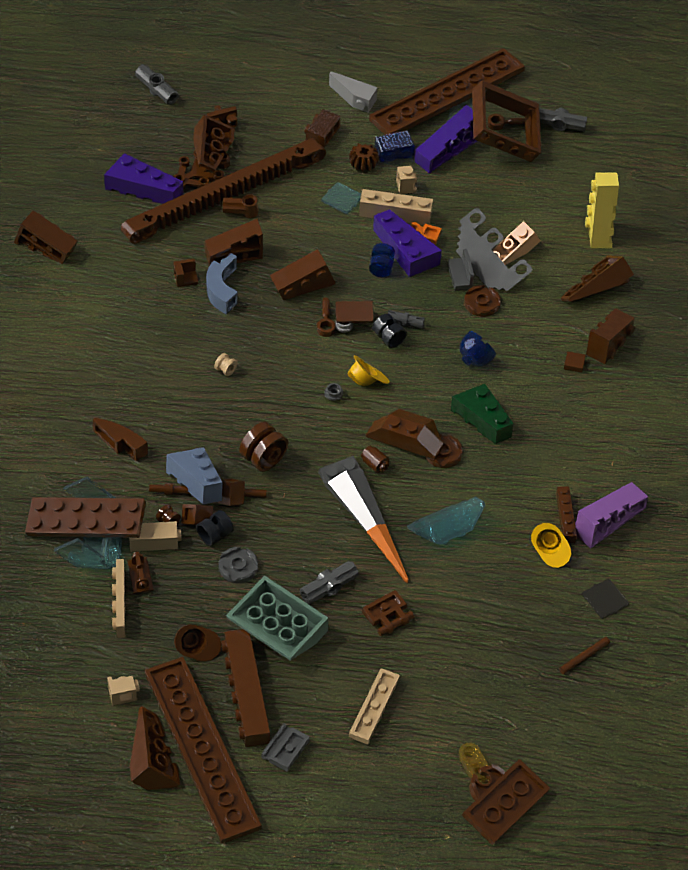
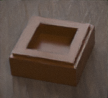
M567 351L564 369L582 373L586 355Z

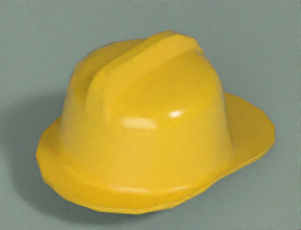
M354 355L355 362L347 374L355 383L361 386L371 385L377 380L385 384L390 383L389 379L381 371L367 364L357 355Z
M542 523L533 529L531 541L542 560L551 567L559 568L564 566L570 560L571 547L560 529L551 523Z

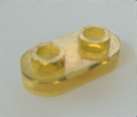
M465 743L460 747L459 760L470 779L479 768L489 766L477 745ZM476 774L480 782L487 779L485 776Z

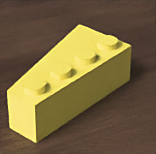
M596 173L595 180L591 181V190L593 192L589 193V203L591 204L587 206V215L589 217L585 218V227L589 229L591 248H612L611 236H614L613 226L616 218L619 191L618 174Z

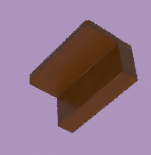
M373 301L336 302V322L372 323Z

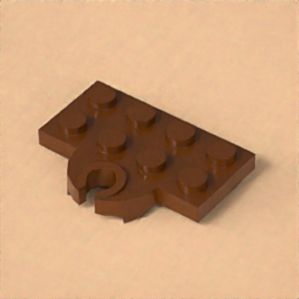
M520 759L506 772L494 764L479 768L478 773L485 776L488 783H481L478 780V776L473 774L470 779L469 789L475 802L463 812L462 816L491 845H494L550 790V787Z

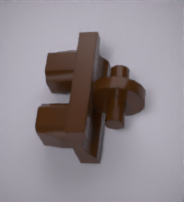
M216 105L215 111L206 114L233 128L238 126L236 106L221 109L220 105Z

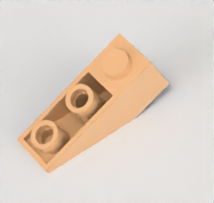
M523 221L492 251L506 265L531 251L540 242V239Z

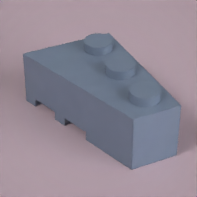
M204 447L167 454L166 473L177 478V482L180 485L184 484L188 488V492L202 504L222 501V481Z

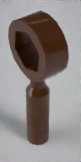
M491 114L488 117L487 126L491 130L498 131L503 129L504 124L524 125L525 118L505 120L500 114Z
M323 298L322 316L324 319L318 321L317 333L322 337H330L335 333V323L333 320L328 319L330 316L329 298ZM327 325V326H329L331 329L324 330V329H322L321 327Z

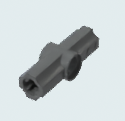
M142 64L138 66L135 76L149 87L150 93L154 96H159L167 104H174L179 98V93L164 81V76L160 73H155L147 65Z
M539 108L540 123L552 125L553 129L557 131H563L566 128L585 131L587 117L570 114L564 108H558L555 111Z
M348 561L332 571L330 569L322 571L316 580L300 588V594L304 602L311 604L325 595L332 596L338 593L342 585L359 576L356 565Z

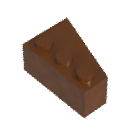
M34 210L21 223L14 241L17 245L22 243L29 246L28 249L31 251L35 249L41 251L43 256L61 264L74 251L78 242L72 235L67 234L56 224L51 223Z
M258 219L205 240V255L209 266L213 261L220 264L221 260L231 253L237 256V263L262 259L263 233Z
M318 249L270 275L283 300L336 284Z
M616 308L605 317L606 321L604 323H598V329H591L586 355L603 364H606L609 359L614 358L617 349L624 345L627 336H631L635 330V326H633L635 318Z

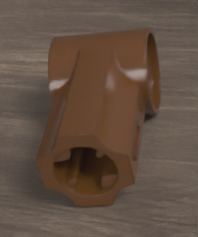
M251 194L245 195L243 198H223V213L243 214L246 218H254L259 213L258 199Z

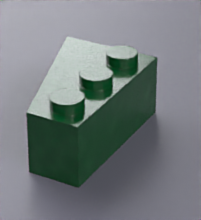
M486 384L452 396L451 411L462 416L466 423L474 425L477 431L491 442L497 444L512 438L514 423Z

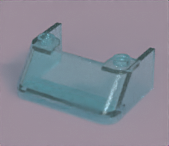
M89 477L71 483L63 489L73 498H116ZM83 537V541L77 538L54 548V552L75 567L112 569V567H116V559H120L123 538Z

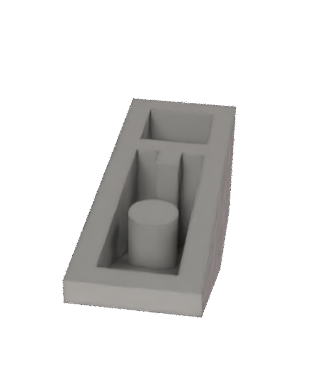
M332 71L330 72L329 86L352 107L369 113L377 100L378 87Z

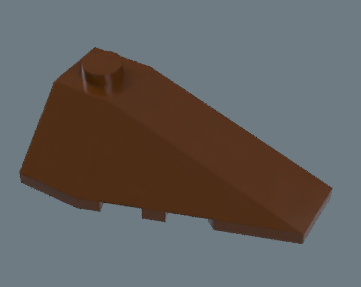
M203 115L194 127L193 136L198 165L214 172L234 141L235 128L207 115Z

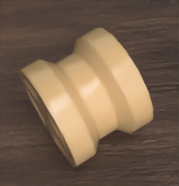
M222 353L217 358L214 368L218 371H223L224 375L230 376L236 370L238 361L233 358L230 359L228 354Z

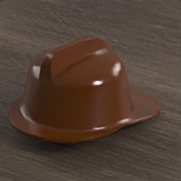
M188 624L176 633L175 648L184 656L199 661H209L214 659L221 650L220 637L210 629Z

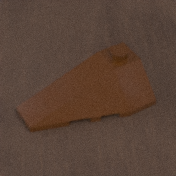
M607 255L591 268L592 273L584 275L581 278L582 282L573 285L561 297V300L571 302L619 285H624L630 281V277L634 273L623 256Z
M143 706L139 708L130 761L131 781L146 790L178 787L180 785L178 767L170 759L169 755L172 751L164 743L163 737L165 733L159 717Z

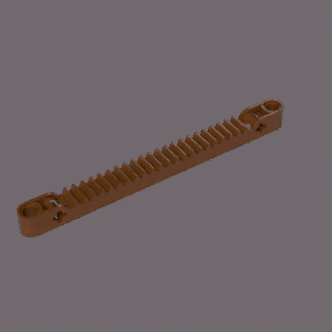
M310 138L134 216L121 225V231L130 243H139L154 236L159 227L165 229V225L171 226V222L177 224V219L184 221V216L190 218V214L195 216L196 211L201 213L202 208L208 210V205L214 207V203L219 205L220 200L223 201V198H232V195L238 196V192L244 194V189L250 191V187L256 188V184L262 186V181L268 183V179L274 180V176L279 178L280 173L286 175V171L291 173L292 168L303 169L313 165L325 157L326 150L315 138Z

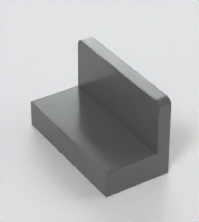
M463 249L462 258L448 259V268L454 291L469 290L473 287L474 273L467 249Z

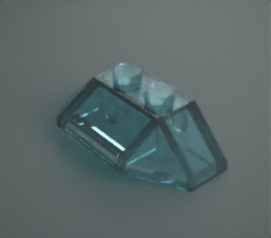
M473 497L470 500L456 503L420 518L407 525L410 531L438 545L446 544L449 540L455 537H462L474 529L485 507V502L477 497Z

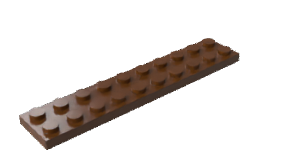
M503 48L369 115V121L391 139L472 98V89L482 80L496 86L525 71V65Z
M184 657L146 669L145 676L221 844L262 830L259 818Z

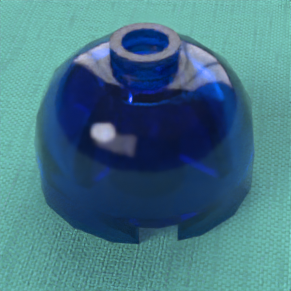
M473 331L465 334L460 342V353L463 356L461 360L468 366L472 364L476 367H483L494 359L496 352L488 342L485 344L481 340L482 337Z

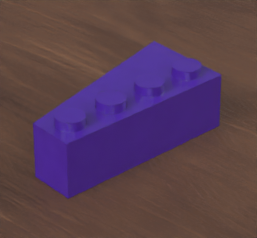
M125 153L104 174L105 190H119L121 194H134L140 199L150 198L152 202L160 204L183 195L182 180Z
M390 209L374 215V232L409 277L440 265L442 250Z

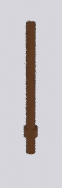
M165 483V485L149 484V492L165 493V495H173V493L190 494L186 486L173 485V483ZM245 489L244 497L266 498L267 490Z

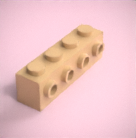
M363 189L360 199L359 216L374 218V215L390 209L406 223L416 222L423 226L424 224L430 225L433 199Z

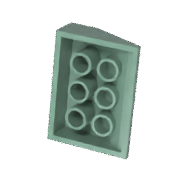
M265 575L226 615L227 619L290 661L314 646L328 632L327 616Z

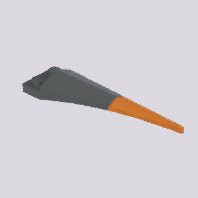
M354 456L320 468L318 473L326 488L355 518L402 579L408 583V576L363 469L360 468Z

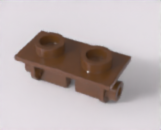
M134 552L131 560H127L133 593L154 591L147 557H143L140 552Z

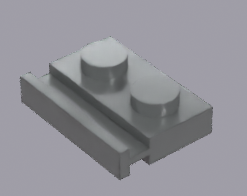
M284 723L264 749L261 757L288 772L309 743L310 736L294 728H289Z

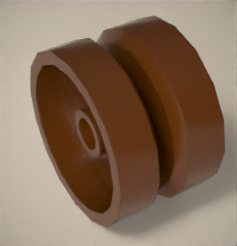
M261 422L245 435L240 444L239 452L256 469L265 472L273 468L283 458L289 442L271 424Z

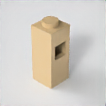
M177 521L142 523L140 538H129L130 552L178 549V541H182L181 529H177Z

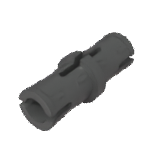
M388 311L397 323L402 324L403 327L412 326L423 329L425 317L413 316L408 312Z

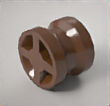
M170 505L163 506L156 514L158 522L177 521L178 524L181 519V515L178 512H174Z

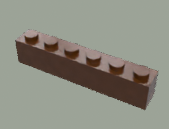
M244 629L224 632V640H221L222 652L227 653V657L224 658L226 670L230 669L231 673L228 675L229 687L234 689V692H231L232 703L237 704V709H235L236 722L241 724V727H238L240 740L244 739L245 747L269 744L270 729L250 633Z

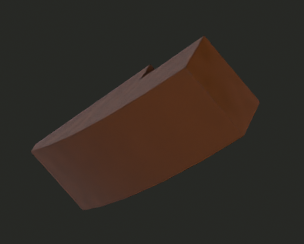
M93 419V431L117 454L124 450L136 462L148 454L147 441L132 430L108 420Z

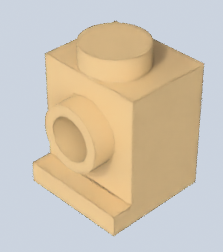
M411 166L397 167L396 183L399 194L417 193L415 185L417 183V176L415 172L413 173V168Z
M122 676L112 680V677H107L112 706L137 700L136 692H140L137 679L134 680L133 676Z

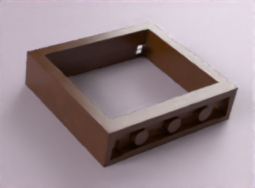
M483 80L472 89L474 140L529 162H532L541 154L538 103ZM485 101L525 117L526 144L486 128Z

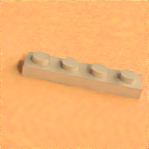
M116 559V567H112V579H116V584H112V596H116V601H112V613H116V618H112V629L117 630V638H125L124 559Z
M382 668L380 669L349 732V738L369 744L398 684L400 675Z

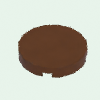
M484 285L470 288L466 292L464 305L471 314L486 317L498 311L501 298L494 288H485Z
M439 434L443 442L441 451L436 459L426 456L425 458L435 467L450 468L455 466L461 460L462 445L458 439L451 435L442 436V434Z

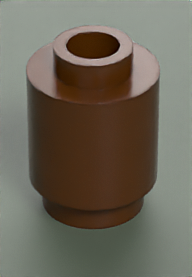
M368 446L363 450L361 458L372 470L380 473L388 469L389 458L378 448Z

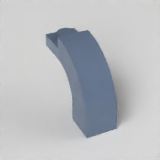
M232 253L223 258L220 264L213 261L206 274L207 296L212 305L224 314H227L238 304V292L224 283L225 279L237 269V256Z

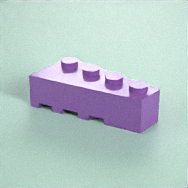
M631 482L578 511L575 523L577 537L591 549L644 510L647 505L648 496Z

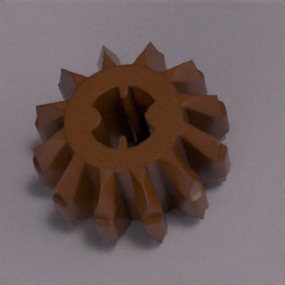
M358 143L357 147H352L349 159L351 166L355 167L356 170L361 169L363 172L364 170L370 171L371 168H375L379 161L377 148H373L372 144L368 146L366 143L364 145Z

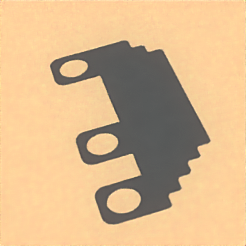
M475 208L459 221L462 226L459 228L461 233L458 235L460 241L457 243L459 248L456 252L462 258L463 249H467L474 273L488 288L496 287L498 290L504 288L508 291L531 273L532 267L526 260L521 259L508 269L491 250L504 238L499 230L491 228L481 237L474 231L476 227L486 220V216L480 209ZM474 213L481 215V219L477 223L470 221V216ZM493 232L497 233L498 240L490 243L487 240L488 235ZM520 264L527 266V271L522 275L516 273V267Z

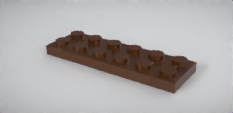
M32 497L25 533L27 536L140 538L146 501L144 498Z

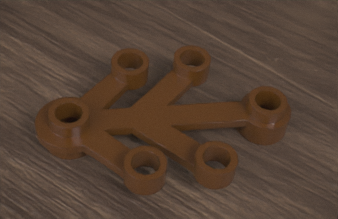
M194 151V162L191 172L185 174L186 168L190 165V159L187 156H182L179 158L180 167L178 174L173 175V177L183 181V189H185L186 186L202 187L209 184V179L216 181L224 177V172L221 170H216L214 173L207 172L209 169L198 165L196 151ZM225 153L218 165L222 169L230 166V156Z

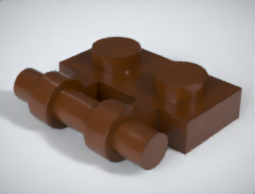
M396 590L362 608V613L372 626L379 623L382 625V627L377 629L379 636L386 633L390 634L394 632L395 628L400 625L405 626L409 623V620L415 618L412 611L404 613L403 610L407 608V603ZM395 615L397 618L390 622L388 618Z

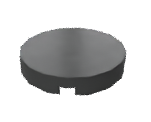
M233 547L222 553L218 569L225 580L232 583H244L256 575L258 560L251 550Z

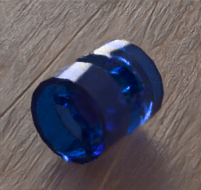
M379 243L373 246L369 264V271L372 275L384 278L392 273L395 250L391 245Z

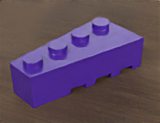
M468 105L464 106L415 150V163L430 173L476 143L477 140L473 138V109Z

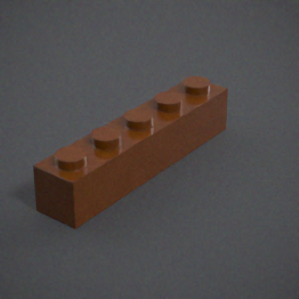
M569 486L557 487L556 498L561 532L568 543H575L577 535Z

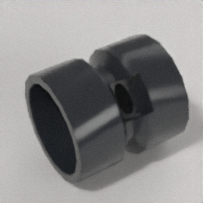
M389 313L381 315L372 326V330L379 338H382V341L389 348L399 346L407 336L406 330Z
M218 510L209 519H204L196 525L200 538L208 546H212L220 540V537H225L234 531L230 518L222 510Z

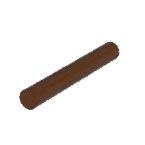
M607 637L602 638L559 667V671L564 675L610 644V640Z

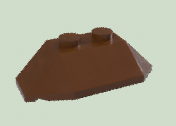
M397 409L374 421L366 433L367 438L432 459H436L443 447V442L433 419L402 409Z

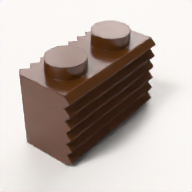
M322 109L319 114H315L311 125L308 124L304 131L306 140L315 138L325 148L330 139L340 129L341 116Z

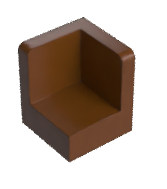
M195 259L173 262L177 287L198 284Z
M233 478L221 479L222 501L217 503L228 506L244 504L245 481Z
M183 504L181 524L197 525L204 519H209L213 514V506Z

